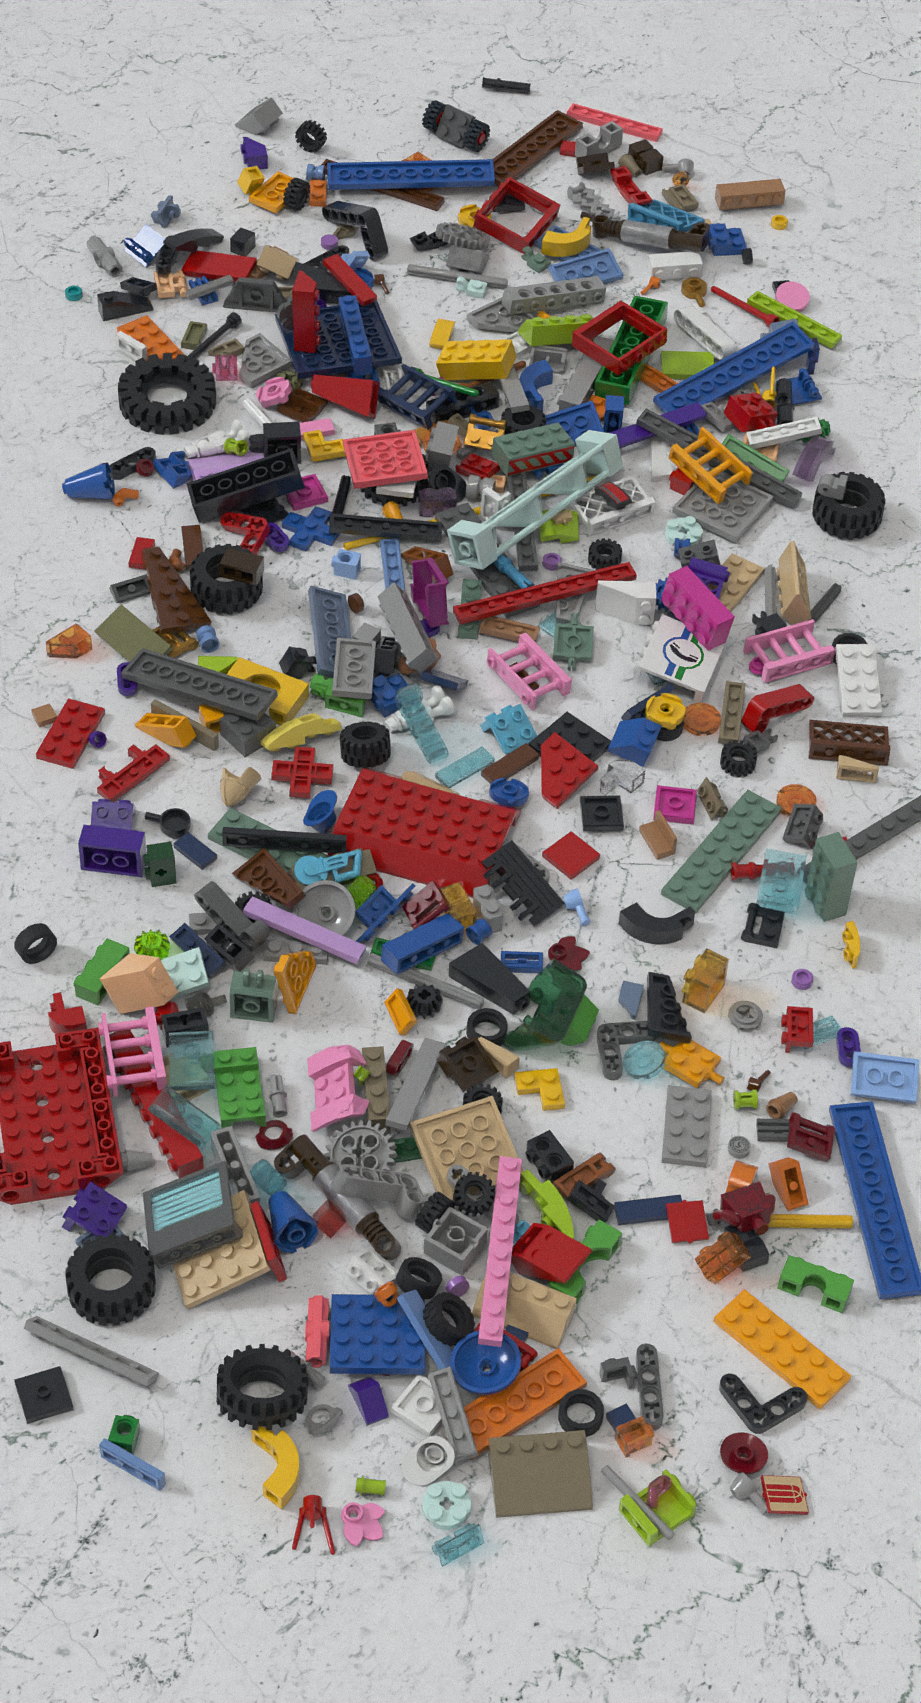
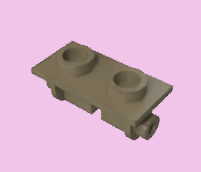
M706 777L699 786L697 793L711 820L716 815L724 817L728 813V808L724 801L720 800L721 795L717 785L710 782L708 777Z

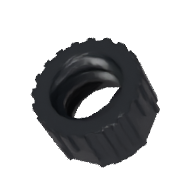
M751 248L742 249L743 264L753 262Z

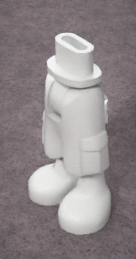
M235 419L232 421L230 432L224 434L222 430L211 433L195 442H191L190 446L184 447V451L188 458L195 456L196 458L209 457L224 453V443L228 438H234L236 441L245 440L248 446L250 441L246 429H242L240 420Z
M435 685L431 689V698L426 702L423 698L415 700L408 704V706L391 714L389 719L384 720V725L390 733L396 730L400 732L403 729H413L418 725L434 721V717L451 715L454 713L455 708L449 696L445 697L441 686Z

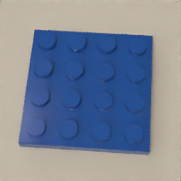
M332 1294L330 1374L425 1375V1346L398 1301L392 1307H385L381 1302H378L374 1295ZM391 1295L386 1300L390 1301L393 1298V1295Z

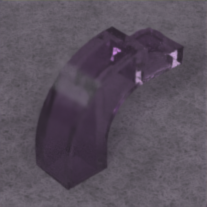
M815 435L801 453L792 475L808 482H813L824 458L827 455H834L836 448L832 447L834 441L820 435Z

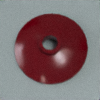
M739 1432L731 1434L723 1440L720 1447V1456L723 1463L730 1470L736 1473L753 1474L762 1470L766 1465L768 1450L763 1441L755 1435Z

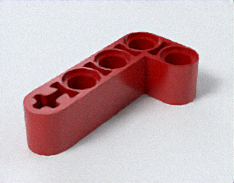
M801 684L756 695L748 703L741 723L751 733L757 730L763 733L770 719L807 709L814 702V696Z

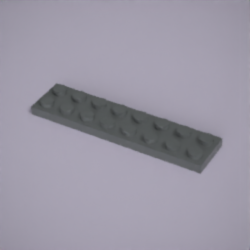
M468 502L435 514L436 522H442V530L447 537V530L461 520L482 523ZM490 564L483 570L470 567L478 580H482L483 587L491 597L522 589L505 573H500L494 564ZM540 604L504 613V616L506 618H510L512 616L537 608L540 606Z
M144 648L138 652L121 672L124 679L256 721L262 717L278 697L277 690Z

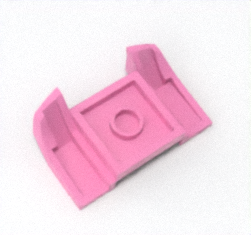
M350 1045L328 1047L307 1058L308 1076L314 1080L316 1110L310 1113L311 1131L316 1132L335 1122L364 1115L369 1100L355 1094L353 1066L367 1065L360 1051Z

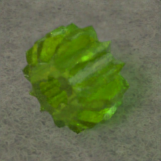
M360 875L346 888L354 899L356 909L376 890L373 881L366 875Z
M150 928L149 932L142 931L141 936H136L134 945L136 954L159 957L160 960L168 957L170 942L166 934H161L160 929L153 932Z

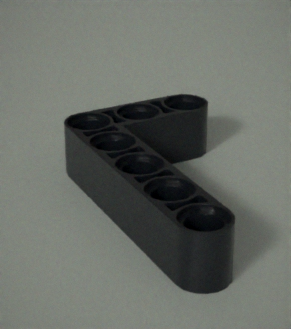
M335 201L322 207V214L327 221L360 228L365 250L368 251L370 260H375L388 254L385 234L376 208L342 201Z

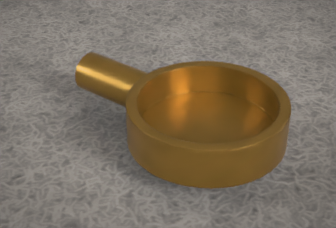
M687 278L682 282L681 293L689 299H696L698 305L704 307L703 297L707 293V284L700 278Z

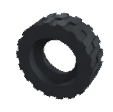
M450 1292L439 1293L423 1309V1320H425L426 1328L429 1329V1332L436 1340L444 1345L456 1346L462 1338L467 1337L466 1335L474 1331L475 1322L471 1309L457 1295H453ZM442 1311L446 1312L453 1319L456 1327L452 1326L445 1319Z

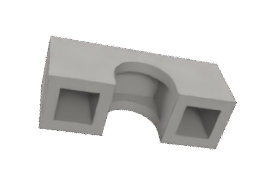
M611 121L600 127V133L597 138L589 133L577 138L575 156L582 157L605 153L622 145L623 128Z

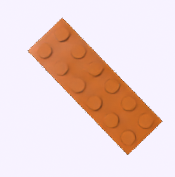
M559 1348L519 1372L515 1381L506 1389L495 1394L482 1395L464 1407L478 1455L488 1450L489 1438L510 1436L559 1405L563 1396L568 1392L587 1387V1381Z

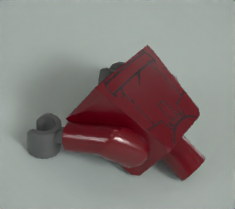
M760 1181L721 1194L720 1210L714 1209L713 1213H706L708 1224L712 1226L723 1221L735 1226L740 1232L744 1233L754 1229L758 1235H763L769 1229L767 1224L770 1223L771 1214L774 1212L776 1198L769 1192L765 1194Z

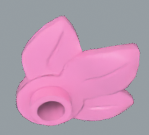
M351 1502L344 1506L341 1518L345 1524L343 1534L351 1545L358 1546L363 1538L371 1541L381 1539L383 1531L378 1519L383 1516L385 1510L375 1503H367L361 1506L356 1502ZM356 1514L358 1517L351 1518L349 1515Z

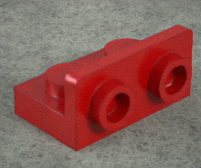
M787 1006L786 1015L782 1014L781 1027H785V1032H782L781 1045H785V1053H790L791 1046L813 1048V1008Z

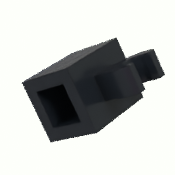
M761 611V618L755 614L752 615V622L756 625V635L787 627V624L777 613L767 616L765 611Z
M290 646L279 662L282 672L296 679H301L306 671L314 672L313 664L317 665L316 657H309L306 649Z

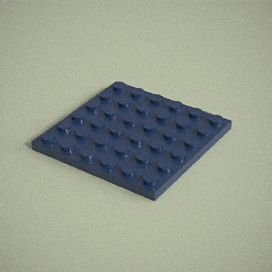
M377 300L365 306L358 302L372 356V368L402 364L401 354ZM339 305L320 308L318 320H320L321 326L318 335H321V344L317 346L315 353L294 351V331L283 328L277 314H275L276 324L298 379H307L314 375L326 376L354 371L340 317Z

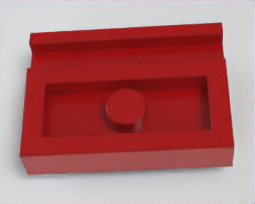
M473 453L462 460L460 465L455 466L457 473L469 477V475L480 476L482 480L485 477L491 478L500 471L498 463Z

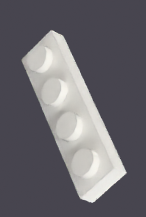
M816 416L746 432L749 446L757 449L822 434V429Z

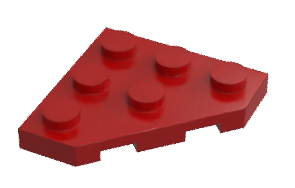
M554 732L541 744L542 798L558 809L599 769L597 764Z

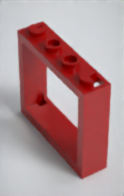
M508 177L504 183H500L497 191L494 190L490 199L485 200L482 208L477 210L473 217L475 219L473 226L525 254L522 249L526 246L531 248L535 244V241L542 236L557 218L561 205L517 180ZM507 194L544 213L525 237L487 218Z
M621 300L572 332V346L617 375L628 370L631 366L667 343V328ZM620 320H623L650 338L618 358L591 340Z

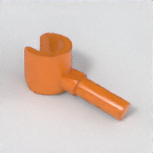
M652 276L649 284L641 291V294L644 295L652 287L658 289L661 285L659 283L661 279Z

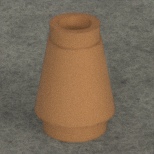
M788 1092L771 1099L766 1106L768 1115L773 1119L784 1118L798 1102V1098L793 1092Z

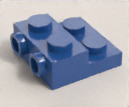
M725 223L709 224L710 243L708 245L709 249H712L713 256L742 255V249H746L747 246L741 228L727 229Z
M399 673L386 679L383 675L373 678L371 701L374 703L375 709L380 711L384 717L394 714L419 699Z

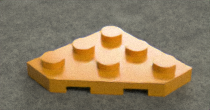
M312 951L283 954L274 966V975L277 978L278 988L281 990L283 1003L286 1005L288 1013H297L317 966Z

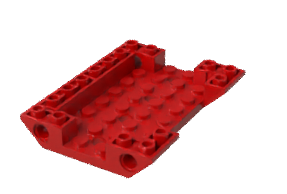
M98 1027L55 1034V1045L12 1051L11 1041L0 1042V1127L4 1153H0V1201L15 1205L76 1195L80 1188L85 1190L89 1182L105 1189L124 1174ZM35 1065H40L43 1067L41 1070L38 1071L31 1069ZM42 1100L48 1102V1104L45 1106L37 1105V1103ZM48 1136L54 1138L53 1141L48 1143L42 1141ZM53 1173L60 1175L59 1178L54 1180L49 1179L48 1176Z

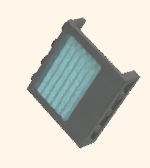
M226 1161L216 1163L143 1192L149 1256L153 1258V1262L159 1269L243 1237L241 1227L234 1220L229 1179L235 1177V1173Z

